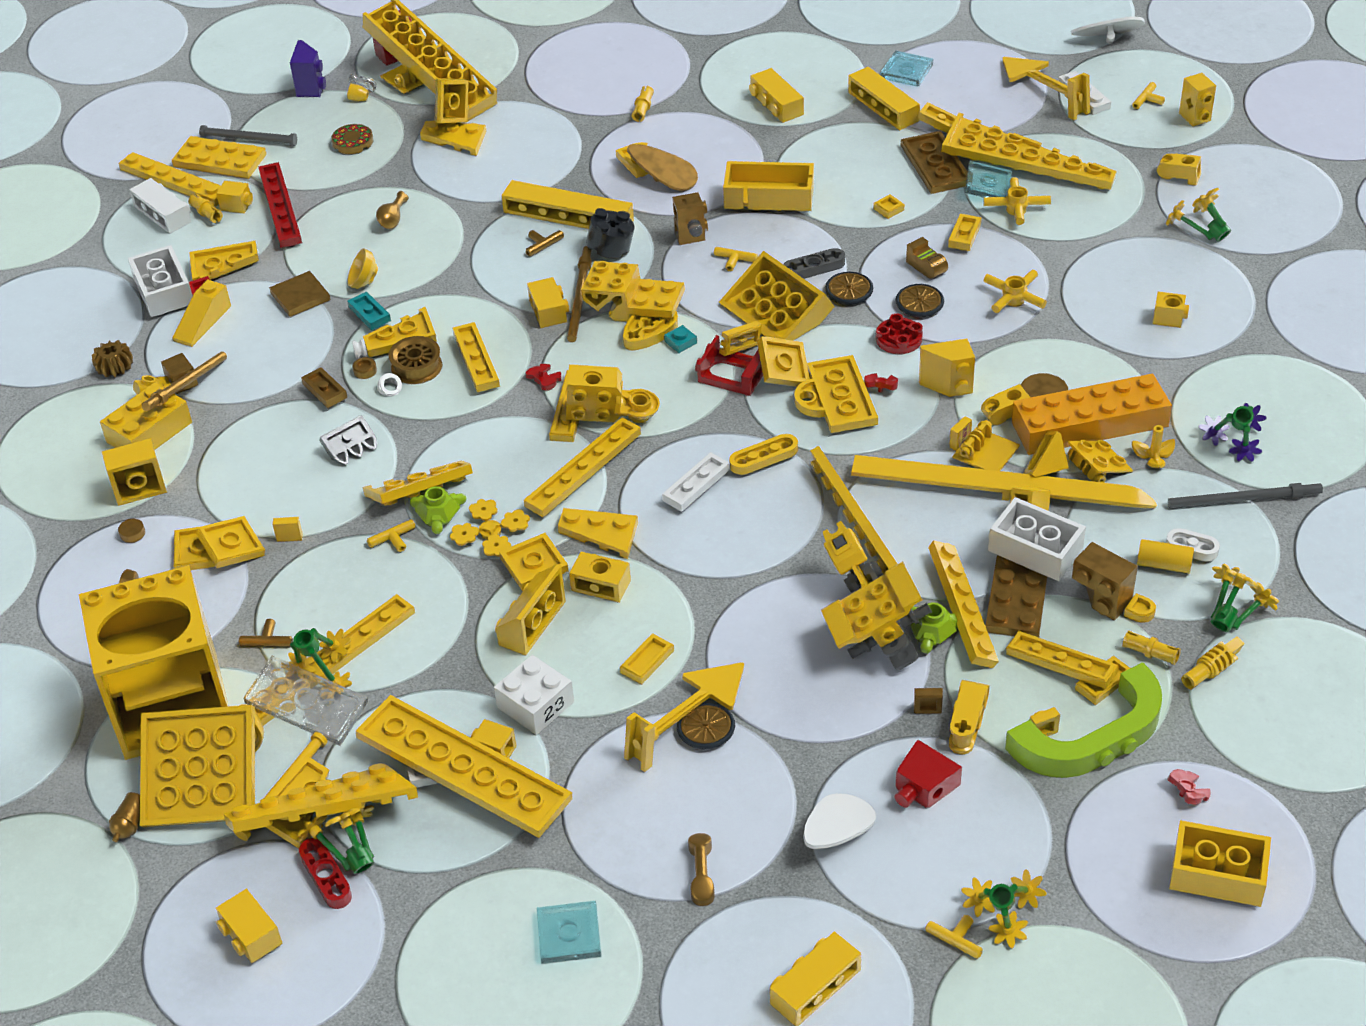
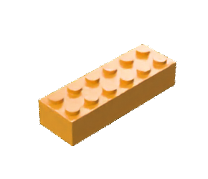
M1152 373L1013 401L1012 424L1027 454L1032 455L1036 452L1047 431H1058L1061 433L1063 445L1066 448L1071 447L1068 441L1106 440L1151 431L1156 425H1161L1163 428L1169 427L1172 404Z

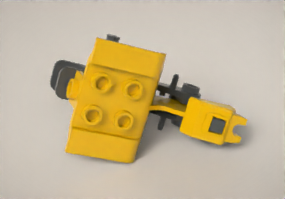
M839 521L836 523L838 530L835 533L831 534L828 529L823 531L826 541L823 545L840 575L850 571L844 582L852 594L842 600L834 601L821 609V612L839 649L847 644L857 643L847 649L852 659L865 651L869 653L872 651L871 648L878 644L883 653L889 657L894 668L901 670L918 659V653L905 628L913 623L918 624L919 619L932 613L927 602L912 610V607L922 601V598L903 561L885 571L886 574L884 575L876 561L872 563L869 561L864 564L863 562L867 560V556L856 534L852 529L846 528Z

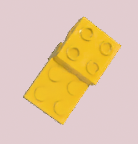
M594 261L581 288L583 301L597 311L608 302L613 301L609 317L614 321L625 322L628 321L631 315L673 318L685 291L684 282L640 279L638 264Z

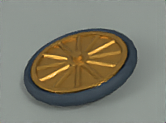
M851 271L833 275L825 285L828 297L837 303L848 305L867 300L874 289L872 281L867 276Z
M927 284L908 285L902 288L895 298L897 307L903 313L913 317L934 315L944 305L943 294L934 286Z
M712 703L700 704L677 722V732L681 740L697 749L719 747L732 737L735 730L733 715L723 706Z

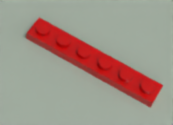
M279 162L258 166L280 247H291L301 244V235Z

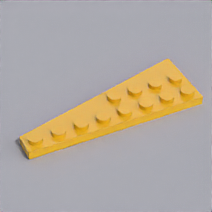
M963 113L957 114L942 144L941 152L952 156H961L974 161L988 162L992 165L1011 167L1014 170L1029 171L1036 175L1042 174L1054 177L1055 179L1073 181L1077 184L1096 186L1099 189L1111 190L1117 172L1096 163H1083L1075 155L1067 157L1059 154L1060 150L1053 148L1052 151L1041 147L1042 143L1022 135L1003 133L998 126L987 127L982 125L979 119L971 121L963 118Z

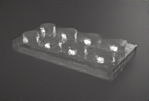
M273 655L243 698L245 704L253 705L256 709L312 734L319 732L328 741L341 746L368 703L366 696Z

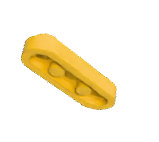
M781 434L738 450L730 455V470L735 474L745 475L793 457L798 452V440L791 434Z

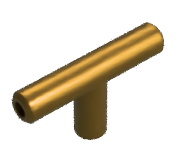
M531 230L528 237L536 243L526 248V254L528 256L536 254L564 238V233L558 230L544 238L535 230Z
M266 619L262 636H240L239 645L290 647L293 638L291 636H273L276 622L273 619Z

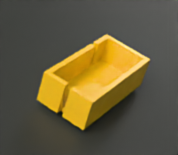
M727 161L723 185L724 209L738 210L744 209L745 206L748 209L811 211L814 189V163Z

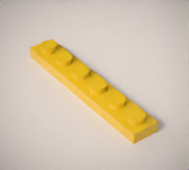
M134 152L119 162V167L122 171L146 180L152 178L158 184L161 183L164 187L187 196L199 194L203 199L210 200L214 206L219 204L216 193L221 185Z
M623 417L620 418L524 499V507L541 517L546 516L640 436L641 427Z
M933 540L928 549L952 614H955L957 618V627L971 664L994 668L999 660L954 545Z

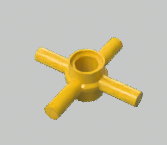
M1016 177L1010 179L1011 188H1009L1006 197L983 198L984 206H1007V212L1015 216L1016 224L1018 225L1024 224V214L1028 205L1051 204V196H1028L1027 189L1019 186V181Z
M1032 269L1024 277L1014 275L1008 277L1005 281L986 274L983 281L1002 290L1003 294L992 305V311L999 313L1006 305L1017 307L1021 306L1024 301L1039 308H1045L1047 300L1029 293L1027 286L1038 277L1037 271Z

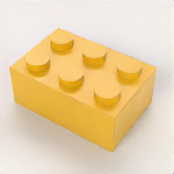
M154 382L100 421L106 443L116 448L151 438L154 450L192 423L187 401L173 394L163 405L155 406L149 411L143 410L142 403L148 400L152 393L159 389H165Z
M1180 820L1169 889L1261 907L1267 886L1271 837Z

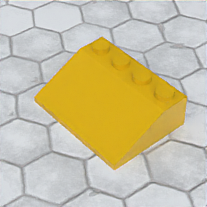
M765 251L757 257L719 301L723 307L746 324L754 321L761 323V335L764 337L791 341L818 326L835 307L825 293Z

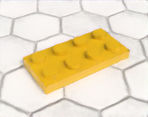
M190 136L173 157L172 164L173 167L249 179L267 153L265 147Z

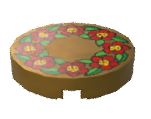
M362 124L342 126L335 130L331 136L333 148L338 149V152L342 154L361 153L363 148L367 147L368 149L373 143L372 130Z

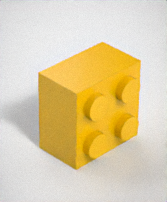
M151 438L102 451L106 471L118 506L167 493Z

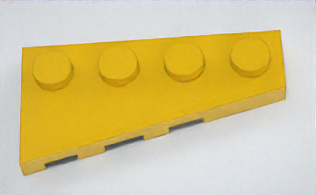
M460 460L431 468L429 470L430 474L416 472L409 474L405 481L390 479L383 481V487L374 489L371 485L362 488L365 497L387 506L397 503L399 498L405 496L407 498L416 497L421 494L420 491L434 486L443 487V483L449 481H462L466 475L472 474L473 471L470 463Z

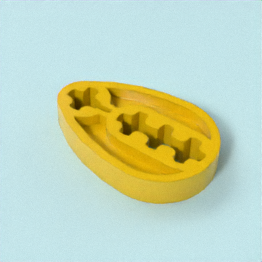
M677 311L673 318L631 315L624 327V347L628 350H639L665 340L664 335L678 328Z

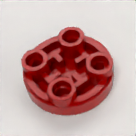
M899 313L890 315L889 319L880 323L876 328V343L886 352L906 354L915 351L922 344V324L904 318Z

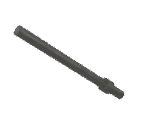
M1291 483L1287 487L1168 498V507L1179 508L1280 497L1296 499L1302 498L1303 495L1320 494L1323 492V486L1321 483L1307 485Z

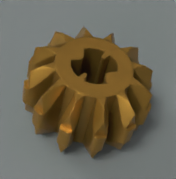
M109 340L106 344L100 343V347L94 348V353L92 354V363L95 366V370L99 375L104 374L106 378L110 375L116 377L117 374H125V370L131 369V364L133 363V356L126 343H121L119 340L115 342Z

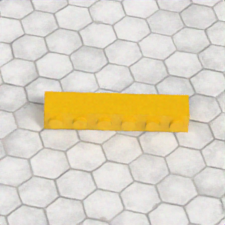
M511 180L501 195L503 212L589 229L592 215L595 214V210L603 208L615 212L626 211L630 214V219L634 221L633 203L515 180Z

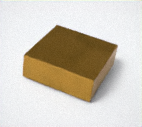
M914 688L915 714L942 713L943 688Z

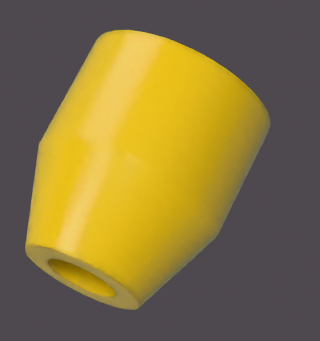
M352 83L349 85L348 100L359 102L368 99L369 90L361 85Z

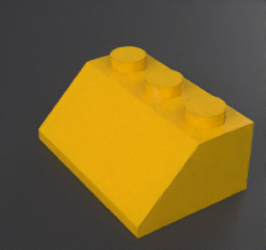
M556 564L537 573L531 582L524 586L523 592L518 599L511 603L506 615L498 620L495 632L497 633L499 646L523 655L528 654L566 602L560 565Z

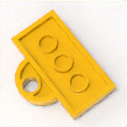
M853 355L807 363L810 379L800 383L794 393L795 406L801 413L810 417H825L830 433L878 425V415ZM809 398V399H812V400H810V401H804V400H802V399Z

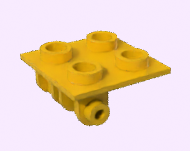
M403 64L380 75L382 79L403 94L423 85Z
M984 420L979 422L978 427L971 432L952 458L978 469L1001 471L1020 447V444L993 434L992 423Z
M1104 440L1068 441V444L1072 447L1068 451L1069 459L1091 481L1104 483L1106 481V473L1133 472V469L1126 463V460L1117 455L1111 449V445Z

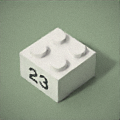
M534 655L527 658L494 686L497 708L535 735L539 734L574 703L572 681Z

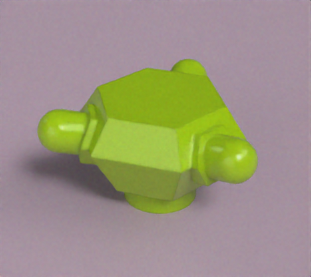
M434 486L427 489L425 495L412 497L410 505L415 508V512L424 523L431 526L434 534H440L443 531V525H447L460 509V505L464 504L467 498L463 493L450 494L443 488Z
M935 602L928 603L932 613L919 619L918 624L913 623L910 625L915 639L921 642L920 650L926 654L931 652L933 645L941 644L954 634L958 628L955 614H950L945 607Z

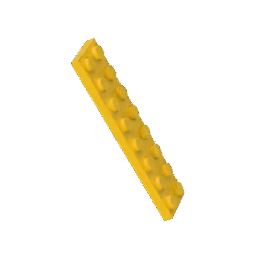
M389 695L355 731L356 738L538 838L542 836L572 800L571 791L392 695Z

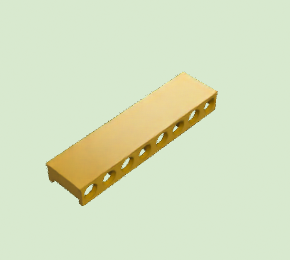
M391 0L369 14L367 12L362 13V28L434 94L436 78L469 80L467 122L497 104V88L402 2ZM396 5L400 9L401 14L398 12ZM447 52H449V54L451 55L452 60L449 58ZM473 75L477 78L479 84H477Z

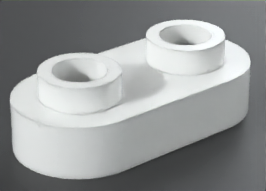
M1181 528L1173 529L1167 534L1166 543L1193 547V559L1212 561L1218 556L1220 544L1212 536Z

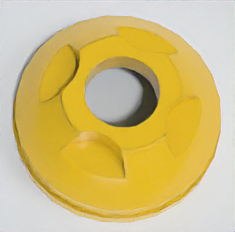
M365 248L361 249L353 260L347 280L349 287L359 289L367 284L370 285L377 274L378 266L375 263L374 255Z

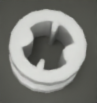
M360 339L359 342L353 340L352 344L356 360L368 357L364 339Z

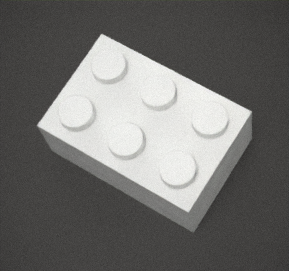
M171 245L128 258L134 281L150 317L163 315L164 313L185 308L189 305L193 297L191 288Z
M1015 497L990 528L988 551L1060 581L1074 562V559L1083 550L1086 526Z

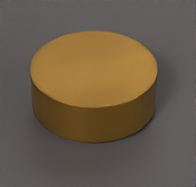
M359 358L352 365L354 375L359 379L371 378L377 372L376 362L372 358Z
M132 518L123 521L118 527V532L124 542L132 543L144 537L145 528L141 520Z

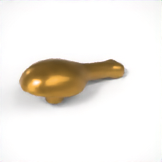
M398 191L397 198L393 203L383 204L377 209L376 218L382 227L392 229L398 225L400 221V207L409 199L407 194L403 191Z

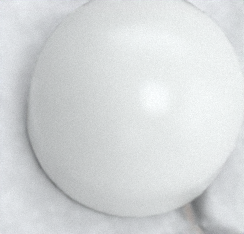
M392 373L384 374L377 383L378 392L384 396L397 395L402 389L400 378ZM393 383L396 389L388 391L384 384Z

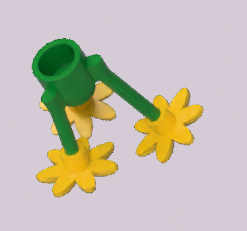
M1219 188L1208 191L1206 195H1200L1192 204L1195 207L1193 209L1194 213L1200 209L1202 212L1208 211L1214 219L1207 226L1209 231L1184 216L1185 214L1181 212L1185 206L1183 204L1184 200H1181L1178 205L1174 206L1173 212L1168 215L1166 221L1168 226L1169 224L1172 225L1175 219L1182 220L1204 234L1209 241L1214 238L1219 242L1231 232V229L1214 206V200L1219 197L1215 193L1220 190Z
M1225 563L1221 567H1212V570L1216 572L1213 577L1222 579L1221 582L1223 583L1215 610L1210 617L1212 625L1224 632H1230L1232 628L1238 630L1241 623L1258 606H1264L1265 608L1270 606L1272 609L1277 610L1276 604L1279 603V600L1271 595V589H1264L1261 583H1256L1250 577L1239 573V567H1234L1230 570L1229 566ZM1232 584L1234 587L1226 603L1223 604L1228 586ZM1244 584H1247L1256 593L1253 595L1255 602L1238 617V610L1231 605L1239 589H1242Z
M315 628L301 630L295 634L293 642L290 643V647L294 651V653H288L291 661L282 664L283 668L290 669L287 673V678H292L298 673V677L303 681L306 676L305 671L308 673L316 672V669L311 666V664L316 662L328 678L323 681L327 686L320 690V694H327L328 700L332 699L336 693L343 696V688L352 685V682L348 680L350 673L347 672L341 676L337 671L332 675L318 655L319 646L327 648L323 652L322 658L325 659L331 655L332 661L336 663L339 653L345 656L348 655V651L343 646L349 644L351 639L348 637L343 638V629H339L335 636L331 631H327V637L318 633Z
M369 805L362 809L353 808L326 822L325 827L339 821L341 828H345L353 845L346 851V858L322 834L323 830L321 828L323 824L321 823L327 819V815L315 816L312 822H306V828L298 832V842L301 843L306 838L310 839L312 837L318 839L341 862L346 872L352 870L354 874H359L369 869L375 863L373 860L374 855L370 850L363 827V817L372 816L370 811L374 809V806ZM352 824L357 827L361 843L358 842L353 832Z
M1026 869L1023 871L1022 880L1017 877H1011L1013 884L1010 887L1006 884H997L992 889L991 880L986 881L981 887L979 880L974 877L972 879L973 889L967 887L961 889L962 893L971 897L963 903V908L974 906L976 917L981 915L983 907L991 913H994L995 909L1001 911V914H996L999 924L989 926V930L999 933L994 940L995 944H1000L1006 939L1008 946L1012 949L1015 946V938L1020 940L1027 939L1026 934L1021 929L1028 925V921L1021 920L1016 922V911H1012L1009 915L1008 910L1014 905L1015 897H1019L1018 907L1020 909L1026 905L1027 901L1033 908H1038L1036 896L1047 895L1045 890L1037 888L1042 882L1043 877L1037 876L1031 880V875Z

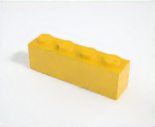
M865 67L848 75V93L899 131L919 122L917 117L920 112V104L870 67Z

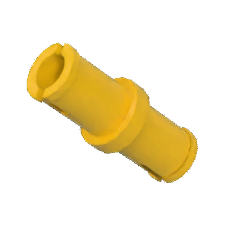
M643 86L640 95L634 102L635 108L631 115L634 121L639 122L640 119L642 122L646 111L650 109V100L654 94V90L650 86Z
M192 194L189 197V205L197 209L201 216L207 217L213 223L221 221L223 217L222 212L215 208L210 200L203 199L199 194H195V196Z
M1130 630L1126 632L1122 643L1123 647L1144 653L1147 658L1155 657L1172 665L1177 663L1181 653L1180 648L1158 641V638H1147Z

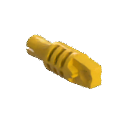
M1238 636L1226 644L1222 641L1198 658L1196 666L1182 676L1181 681L1184 686L1192 690L1206 678L1216 677L1238 660L1236 654L1245 643Z

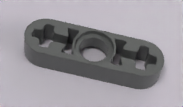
M832 248L788 260L783 265L805 279L843 268L845 265V252L839 248ZM817 263V264H819V265H817V266H811V265H809V264Z

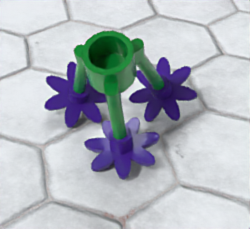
M1244 403V406L1237 407L1233 414L1228 413L1222 421L1221 416H1217L1213 422L1206 415V424H1200L1198 427L1206 432L1202 440L1205 441L1212 437L1213 445L1217 446L1219 439L1223 441L1228 440V437L1223 432L1230 428L1226 424L1231 422L1234 428L1243 430L1242 442L1232 439V443L1236 447L1229 449V453L1238 454L1236 458L1238 462L1243 460L1245 456L1250 462H1253V454H1261L1262 450L1256 448L1259 444V439L1249 441V432L1252 427L1257 431H1261V426L1258 422L1266 420L1267 417L1265 415H1257L1261 409L1260 405L1253 408L1248 403Z

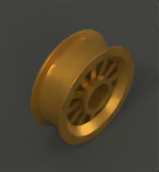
M424 336L407 337L396 342L389 351V360L392 364L391 372L397 375L402 383L421 384L435 378L442 369L440 347L431 338Z

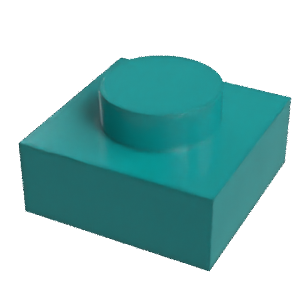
M684 325L664 335L665 342L678 353L697 344V336Z

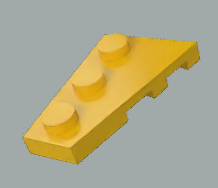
M434 120L425 121L420 136L423 141L440 146L448 144L454 146V150L462 151L465 149L470 151L471 155L477 156L486 134V125L476 123H437Z
M256 241L189 252L192 280L206 276L211 280L259 261Z
M426 307L419 309V313L412 317L406 315L400 318L401 322L393 326L385 325L364 335L363 339L368 356L373 357L389 353L391 347L396 342L411 336H424L437 341Z
M563 508L558 523V532L584 543L590 541L598 544L599 548L605 551H609V549L619 552L621 557L628 559L638 525V516Z
M306 755L270 796L280 797L287 795L288 791L295 788L306 789L313 787L318 781L328 779L329 769ZM314 812L301 814L300 820L294 822L275 819L274 823L266 828L299 849L302 842H298V832L306 828L305 824L311 821Z

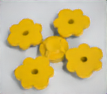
M479 499L477 503L469 506V511L474 519H481L485 522L479 526V529L471 526L470 523L455 525L452 527L450 539L455 541L457 545L463 546L467 543H473L480 532L481 536L486 539L482 543L484 554L500 557L499 551L511 547L507 536L500 537L501 528H509L510 532L525 530L528 528L530 516L524 514L523 510L517 509L512 513H505L504 519H502L500 524L495 520H490L492 515L498 512L496 502L494 500L485 501L484 499Z

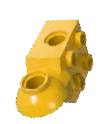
M569 364L566 420L614 423L620 416H628L635 423H643L658 411L660 402L659 398L649 390H622V373L618 367Z

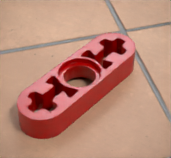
M310 838L302 842L299 847L302 863L326 904L333 909H341L347 906L352 899L350 886L329 850L318 839ZM314 850V852L318 853L319 860L315 862L313 855L309 853L310 851ZM329 868L333 870V873L326 878L317 876L322 869ZM335 885L338 892L342 893V895L337 896L333 894L331 887Z

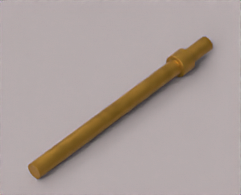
M587 246L583 247L582 256L578 261L579 274L567 336L569 342H575L577 339L583 304L581 288L592 265V249L590 250Z
M223 351L219 352L165 389L155 391L148 400L142 403L143 410L149 411L155 406L163 405L170 396L226 360L227 354Z

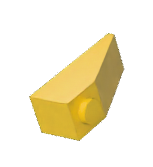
M206 280L193 294L172 337L173 341L193 347L231 307L226 285Z

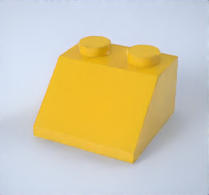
M436 78L435 121L437 123L467 122L469 80Z
M967 338L920 346L919 384L948 397L973 393L975 355Z

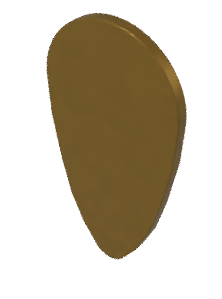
M630 144L627 148L631 158L650 174L656 182H661L667 187L679 191L689 190L695 186L698 174L694 166L688 161L651 146Z

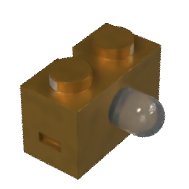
M698 192L672 197L674 232L679 245L705 241V231H708L707 220L704 218V214L707 213L706 201L701 200Z

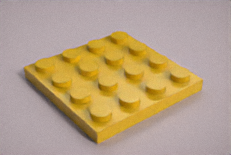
M253 705L141 713V827L225 822L224 813L231 812L234 807L239 805L251 806L255 804V707Z

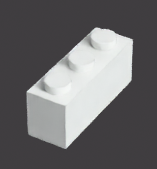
M152 178L129 189L134 207L169 234L191 223L189 215L191 210L188 204L178 199L173 192L170 193L161 183L158 184Z

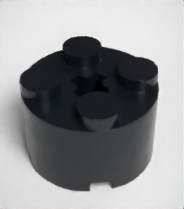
M603 208L596 209L595 214L592 215L586 239L587 247L590 250L592 248L597 250V255L605 258L615 259L622 257V254L625 252L628 254L635 228L633 221L630 219V214L626 211L615 212Z

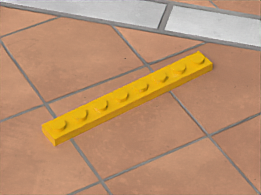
M817 446L811 449L810 452L814 460L810 461L815 473L817 475L822 474L821 480L827 491L832 489L834 493L831 495L836 505L844 507L842 512L849 524L854 522L856 526L853 528L860 541L865 539L867 543L864 545L869 555L877 557V564L881 568L883 575L886 574L885 571L898 563L821 448Z

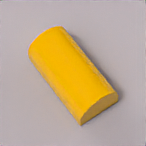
M1141 539L1137 565L1190 574L1194 548Z

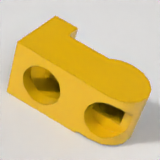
M1165 154L1157 167V173L1163 179H1188L1189 185H1197L1201 176V156Z
M1018 384L986 399L981 405V411L993 425H1000L1012 417L1013 401L1030 398V396Z

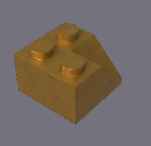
M1091 542L1074 559L1072 579L1086 586L1092 609L1115 621L1133 598L1138 566Z

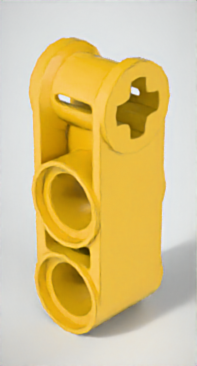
M961 680L958 698L954 704L950 723L949 748L954 753L967 754L973 750L987 705L990 685Z

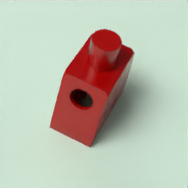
M917 740L897 769L895 787L898 792L894 796L896 802L904 808H907L913 801H916L925 808H930L960 786L962 766L922 741Z

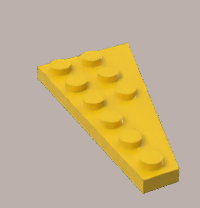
M379 763L371 765L369 770L362 772H347L342 775V778L333 781H318L315 783V786L310 788L292 789L284 796L265 797L260 800V803L251 806H236L231 812L224 813L226 825L236 833L268 827L274 823L275 819L294 822L300 820L301 814L316 812V817L346 812L353 808L362 809L366 805L365 802L381 803V805L392 803V797L406 794L408 800L418 798L416 786L387 764Z

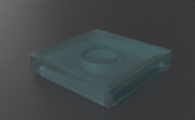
M895 51L881 71V76L886 80L919 87L932 68L934 59Z
M970 161L967 169L965 193L983 198L1006 197L1010 188L1012 171Z
M596 901L537 907L541 964L602 957Z

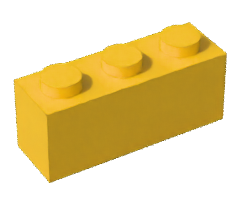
M772 68L750 75L749 90L751 95L755 96L782 123L804 115V97Z
M835 931L827 938H821L815 944L813 950L805 957H799L784 976L780 975L774 979L770 986V1005L794 1026H799L861 970V952Z

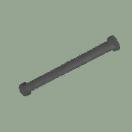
M201 125L199 129V135L203 138L215 136L288 143L290 146H296L297 134L294 133L282 135L208 128L207 125Z

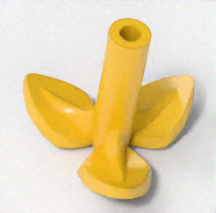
M1156 425L1153 428L1150 448L1145 443L1132 441V448L1135 454L1142 459L1151 458L1147 465L1153 468L1165 467L1166 463L1162 458H1168L1175 449V439L1162 442L1164 428L1161 425Z

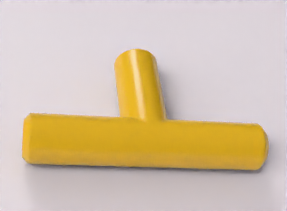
M1150 82L1132 103L1133 108L1139 109L1145 101L1159 105L1164 104L1165 97L1152 93L1157 87L1156 83Z
M722 247L714 248L715 256L729 258L725 265L728 271H733L738 260L754 262L758 257V254Z
M410 519L367 538V544L372 548L390 540L396 550L402 552L406 549V544L399 535L415 529L416 525Z
M964 915L953 931L933 921L927 923L925 930L931 935L976 959L982 955L983 949L980 946L963 938L974 923L971 916Z

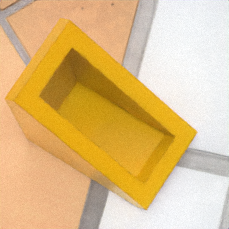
M1047 431L1023 474L1039 477L1069 468L1061 433L1058 431Z

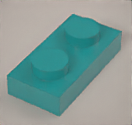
M367 291L347 300L348 308L371 331L391 321L390 314Z

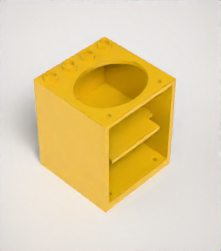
M189 565L79 594L93 675L125 760L141 756V713L229 706L216 651Z

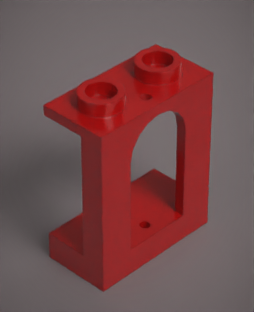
M716 335L713 341L707 344L703 356L696 361L695 371L698 375V382L751 396L763 377L759 349L754 356L739 352L723 356L719 353L720 337ZM724 363L744 368L745 370L741 375V382L716 376L710 372V369L716 364Z

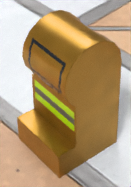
M924 237L907 244L906 263L927 278L933 279L948 270L946 258L930 248L928 240Z

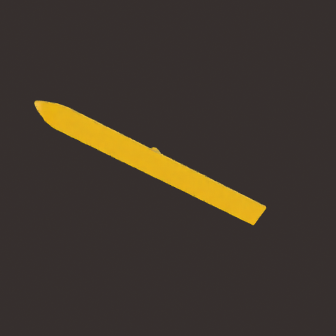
M855 455L851 476L1002 493V500L1007 501L1011 499L1012 487L1030 486L1051 490L1050 498L1135 508L1155 509L1157 507L1153 498L1143 490L1130 485L1049 476L1034 477L1030 474Z

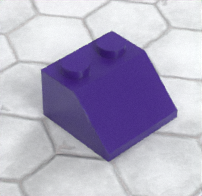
M298 40L290 60L296 97H321L323 89L326 88V78L322 76L323 62L319 60L318 51L303 40Z

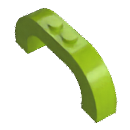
M1142 662L1122 672L1120 675L1118 692L1133 708L1128 714L1073 741H1058L1049 738L1031 720H1028L1007 731L1005 749L1025 768L1049 777H1076L1089 773L1101 766H1107L1114 759L1124 754L1132 753L1155 732L1162 705L1160 683L1154 673Z

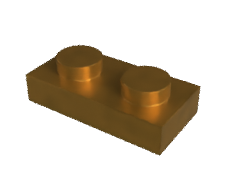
M322 367L301 377L302 384L327 408L348 398L346 390Z

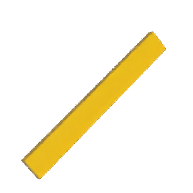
M396 594L344 632L343 638L348 637L351 639L349 644L343 646L348 651V655L345 656L339 653L336 663L332 661L331 655L325 659L322 658V654L327 648H322L318 651V655L330 672L334 674L415 613L414 606ZM316 662L311 664L316 669V672L308 673L305 671L306 676L303 681L298 677V673L292 678H287L286 675L246 704L255 707L257 716L260 718L263 726L327 679Z

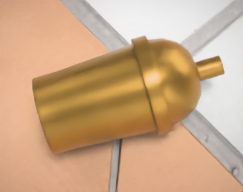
M134 792L127 793L115 814L111 816L109 827L114 835L112 839L114 842H118L119 838H128L137 831L140 821V794Z

